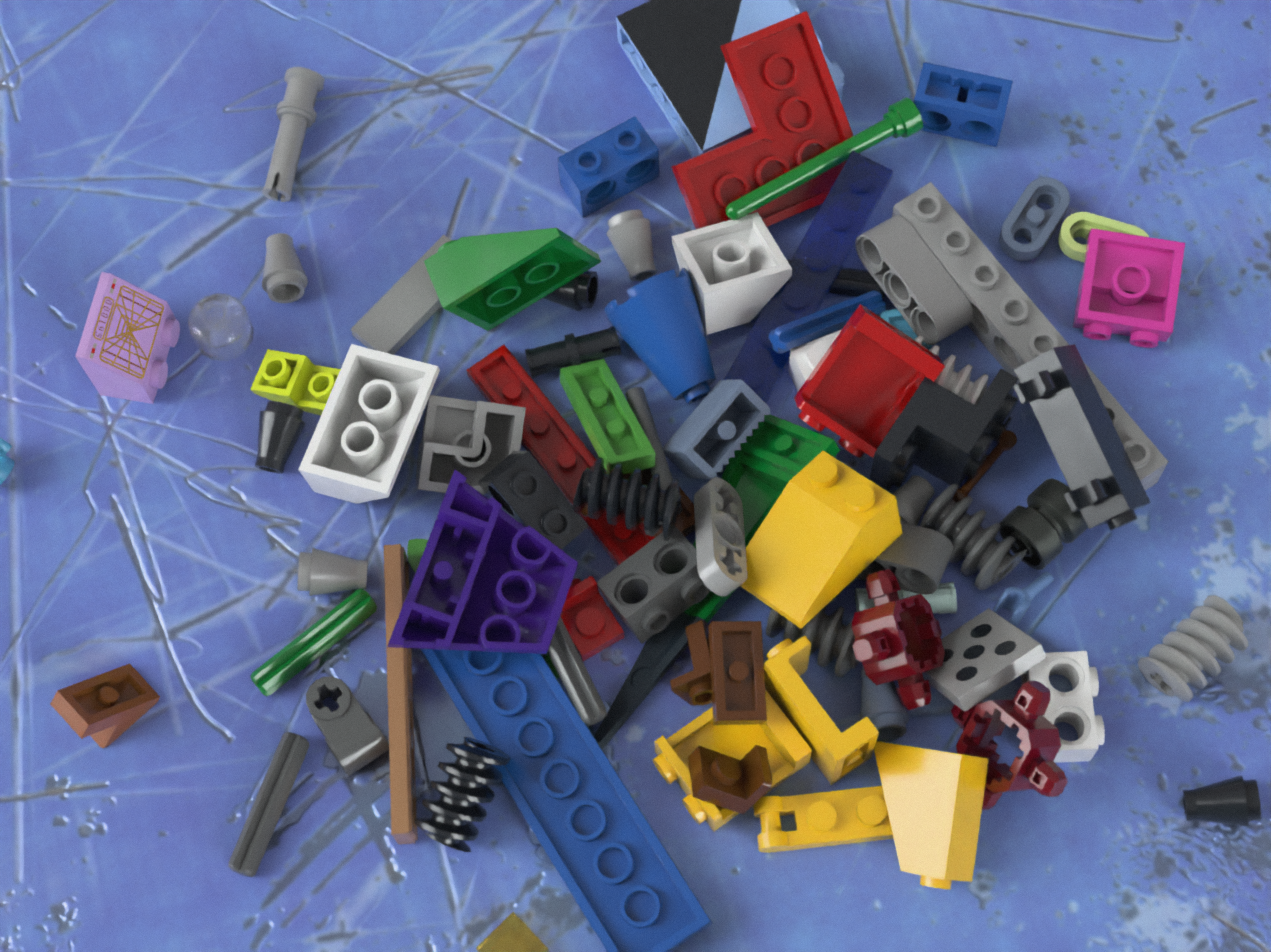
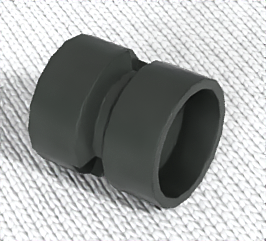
M1053 478L1045 480L1028 496L1027 508L1018 505L999 522L1001 525L999 529L1001 537L1005 539L1012 535L1015 538L1011 551L1017 554L1027 549V553L1021 561L1037 570L1044 569L1062 552V542L1072 543L1088 528L1081 511L1072 512L1064 496L1065 493L1071 491L1070 488Z

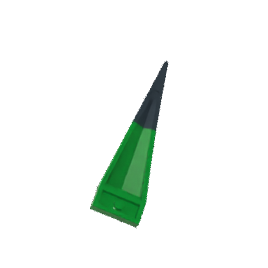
M770 414L764 415V422H758V429H752L753 436H746L747 443H740L741 450H734L735 457L729 458V464L726 465L721 479L727 481L741 498L745 547L788 482L822 451H825L834 458L836 457L840 449L834 439ZM712 591L709 592L704 600L692 605L671 621L663 631L654 634L646 641L633 668L607 712V716L603 719L594 735L602 749L687 649L689 644L685 627L700 620L708 623L734 591L727 596H719Z

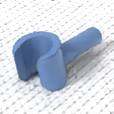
M1045 572L1027 587L1022 589L1016 587L1006 588L993 608V612L996 613L1001 608L1009 609L1013 612L1009 622L1017 626L1030 607L1031 600L1053 582V576L1051 573Z

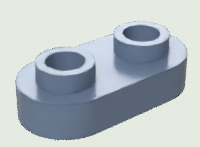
M1043 177L1035 179L1026 187L1004 221L1001 229L999 242L1006 255L1015 260L1028 261L1041 254L1064 218L1069 206L1070 195L1063 183L1053 178ZM1047 203L1051 209L1043 210L1037 204ZM1025 237L1030 243L1021 244L1015 238Z

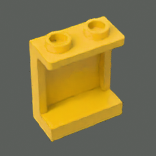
M806 636L801 637L794 643L788 638L774 646L766 655L768 660L764 662L765 689L812 749V760L828 782L833 785L872 758L879 732L867 716L844 732H840L800 678L808 669L811 642Z
M766 689L767 721L764 724L713 725V707H711L666 739L662 735L654 741L657 757L652 759L655 767L668 784L675 780L687 795L682 799V802L689 814L699 825L706 821L713 832L739 813L693 797L688 756L698 746L741 760L755 745L766 748L772 773V786L768 792L810 763L812 749Z

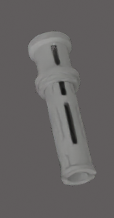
M292 67L286 71L285 82L287 83L284 100L278 104L276 110L278 119L281 122L266 183L262 191L264 196L274 201L278 200L279 193H282L281 202L291 200V191L306 129L312 126L316 120L317 113L314 110L317 93L324 87V78L319 73L303 67Z

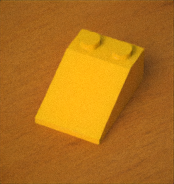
M822 451L788 482L746 546L747 579L740 586L802 629L903 534L896 496L830 454Z

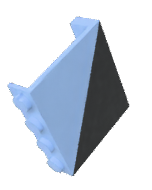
M650 0L616 17L617 37L622 49L691 157H695L752 132L720 46L800 13V10L795 0ZM815 31L821 50L823 52V45L821 39ZM823 52L840 101H842L843 86L845 85L844 74L840 66L835 61L830 62Z

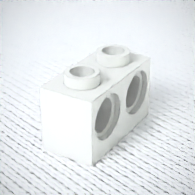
M1087 651L1045 653L1046 658L1021 675V683L1023 685L1027 681H1038L1050 690V702L1045 714L1042 716L1053 725L1059 722L1069 723L1078 733V739L1075 741H1066L1060 738L1061 748L1054 762L1090 761L1099 749L1098 745H1103L1105 739L1103 718L1101 715L1094 714L1093 697H1097L1099 691L1096 667H1089ZM1054 674L1065 676L1071 682L1073 690L1069 692L1056 690L1050 684L1049 676Z

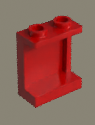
M860 304L795 395L796 405L801 410L798 416L806 424L819 432H822L827 427L839 435L840 439L837 442L854 456L861 458L866 453L874 458L875 451L924 378L927 377L935 382L945 368V365L939 356Z

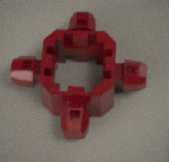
M890 569L869 574L866 576L865 584L868 598L873 599L875 607L854 613L851 627L855 637V642L852 646L855 657L862 662L866 676L875 685L894 680L898 681L899 688H896L902 705L907 710L926 706L931 703L932 695L929 681L924 680L922 672L943 666L945 651L940 638L942 635L940 623L934 618L930 603L921 594L899 599L897 591L901 589L895 574Z
M1027 681L1014 696V700L979 702L965 712L954 704L951 710L954 721L964 730L956 744L957 754L989 758L982 810H989L995 806L1001 795L1006 792L1034 789L1043 796H1059L1068 782L1064 771L1054 762L1061 748L1058 728L1042 716L1045 714L1050 702V690L1038 681ZM1006 725L1010 728H1019L1016 736L1022 741L1018 748L1024 752L1023 756L1015 757L1011 767L1006 763H997L1000 755L995 752L998 744L993 740L994 736H1001Z

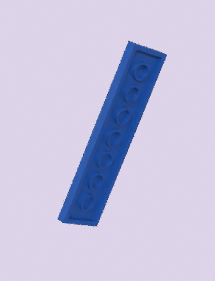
M421 649L474 737L496 747L511 758L507 765L494 766L502 773L503 784L607 952H671L713 924L589 727L581 720L571 699L542 654Z

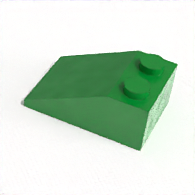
M558 228L461 237L458 240H452L443 244L436 254L424 260L442 308L487 331L601 263L597 253Z

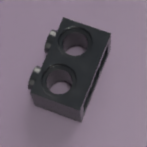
M513 451L478 481L490 497L502 504V510L523 526H531L561 550L588 527L579 514L573 513L571 503L529 451Z

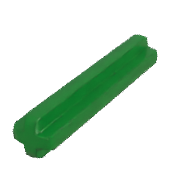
M362 588L356 590L252 672L250 676L252 682L263 695L270 696L375 613L377 605L373 598Z

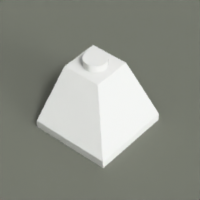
M758 212L746 215L738 220H728L672 236V244L679 269L681 271L682 268H686L692 279L706 335L749 323L792 276L790 264Z

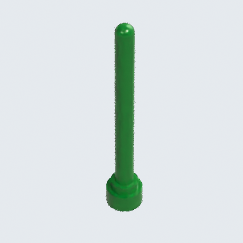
M908 97L895 102L888 107V112L883 114V120L729 203L726 207L727 217L731 220H738L890 136L894 138L900 136L907 138L923 129V120L919 110Z

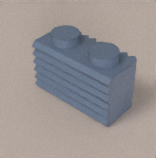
M740 379L719 380L664 445V454L688 478L717 477L716 472H723L722 465L729 464L728 458L735 457L734 450H741L740 443H747L746 436H753L752 429H758V422H764V415H770V407L744 381Z

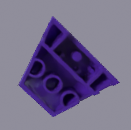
M455 469L387 647L546 654L578 562L531 526L525 527L501 509L502 504L492 497L490 499L486 498L466 482L467 478Z

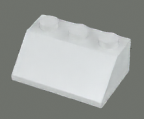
M351 344L298 469L312 490L319 494L356 504L388 498L440 372L439 367Z

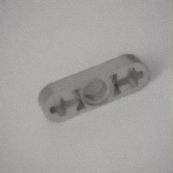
M715 477L694 495L697 570L703 583L713 593L719 596H727L747 579L743 506L737 491L727 481Z

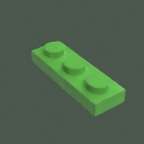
M605 359L560 368V383L599 457L604 458V468L607 474L611 472L617 462L622 463L623 474L631 473L635 468L644 470L655 467L656 453Z

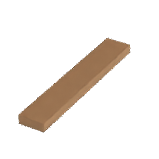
M401 544L384 545L391 834L397 844L400 845L416 843L418 831L417 825L414 823L415 818H417L412 648L387 647L410 589L409 562L406 552Z

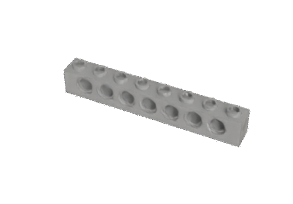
M931 182L894 205L892 217L901 216L912 225L966 295L973 309V320L968 324V327L1006 372L1017 377L1014 372L1015 368L1052 348L1069 345ZM1085 364L1146 491L1158 482L1168 460Z

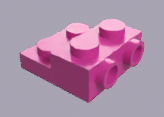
M1091 228L1088 235L1083 275L1079 283L1073 327L1083 329V336L1092 340L1111 339V334L1130 336L1129 343L1137 347L1154 348L1158 346V341L1166 342L1173 333L1185 243Z

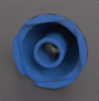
M682 268L678 276L675 270L672 269L634 285L626 290L629 300L620 306L615 298L607 304L604 311L608 321L674 400L684 398L687 404H691L708 395L711 391L709 385L716 380L692 279L686 268Z

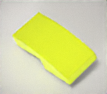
M267 349L250 390L254 394L266 399L293 405L305 412L321 416L341 369L314 365L305 355Z

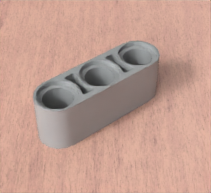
M893 216L856 238V252L862 264L916 335L924 337L923 342L928 345H934L972 322L973 309L968 298L905 218Z

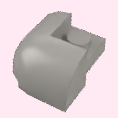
M430 395L426 404L422 440L419 443L417 489L446 493L453 472L456 469L467 478L466 482L482 495L486 494L487 492L478 481L513 451H520L526 408Z

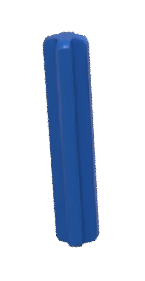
M873 290L778 326L769 333V340L772 343L773 350L782 354L792 348L843 329L860 304L875 314L880 315L886 310V303L882 300V294Z

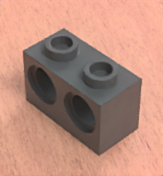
M674 526L669 541L664 540L662 532L597 581V586L611 608L641 644L654 634L663 631L671 621L692 605L704 600L708 593L711 592L699 576L696 548L676 526Z

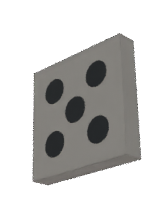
M988 608L942 638L941 641L945 651L943 666L922 672L924 680H928L933 688L965 712L1043 661L1046 655L1041 643Z

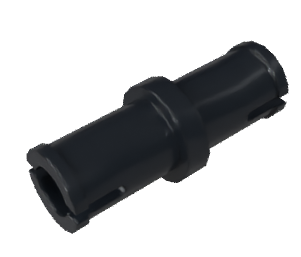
M613 326L575 337L574 333L564 335L565 340L525 349L532 378L560 370V368L581 365L582 363L614 355H622L617 332Z

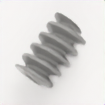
M1210 595L1205 599L1204 606H1197L1191 612L1189 619H1183L1177 625V631L1169 632L1163 638V644H1157L1149 651V657H1142L1138 661V667L1143 676L1160 692L1169 696L1175 695L1182 701L1189 702L1194 696L1187 683L1198 689H1203L1207 685V681L1201 670L1216 677L1221 672V668L1215 657L1224 663L1230 664L1235 659L1230 646L1240 651H1244L1248 647L1247 638L1243 634V621L1235 609L1223 598Z

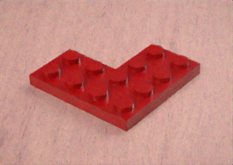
M807 11L720 46L753 132L671 166L695 229L731 220L726 215V207L729 203L854 136ZM861 154L855 155L749 214L758 212L766 227L871 183Z

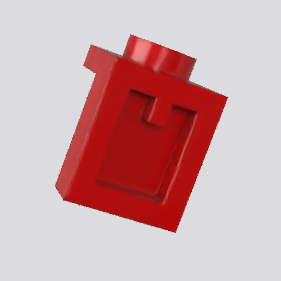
M590 576L583 581L580 578L573 579L560 617L584 662L623 639L625 635L620 624L599 593L594 577Z

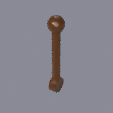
M1010 430L1005 431L1001 439L996 442L997 445L988 455L974 479L969 478L961 488L957 489L953 497L956 502L967 497L1000 455L1015 446L1017 437L1014 432Z

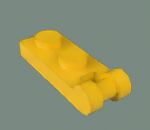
M882 786L784 797L765 796L761 797L753 805L754 816L760 818L762 833L757 835L759 852L763 853L894 839ZM794 815L796 830L782 831L780 816Z

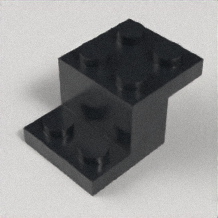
M1000 369L977 406L925 377L875 451L869 480L886 491H889L892 485L900 488L914 464L949 485L957 483L960 486L966 476L974 479L988 457L986 452L992 441L998 442L1012 420L1010 415L1018 402V398L1012 395L1014 391L1013 386L1016 385L1018 378Z

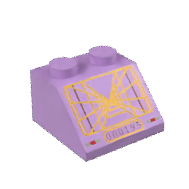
M101 272L75 357L100 395L153 404L157 390L162 389L166 383L168 374L166 359L170 347H175L178 342L180 324L176 320L167 301L111 273Z

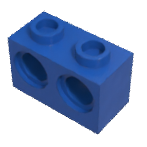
M924 62L914 98V104L923 120V129L921 131L997 147L1013 81Z
M636 116L557 158L560 185L582 218L660 177L659 149Z

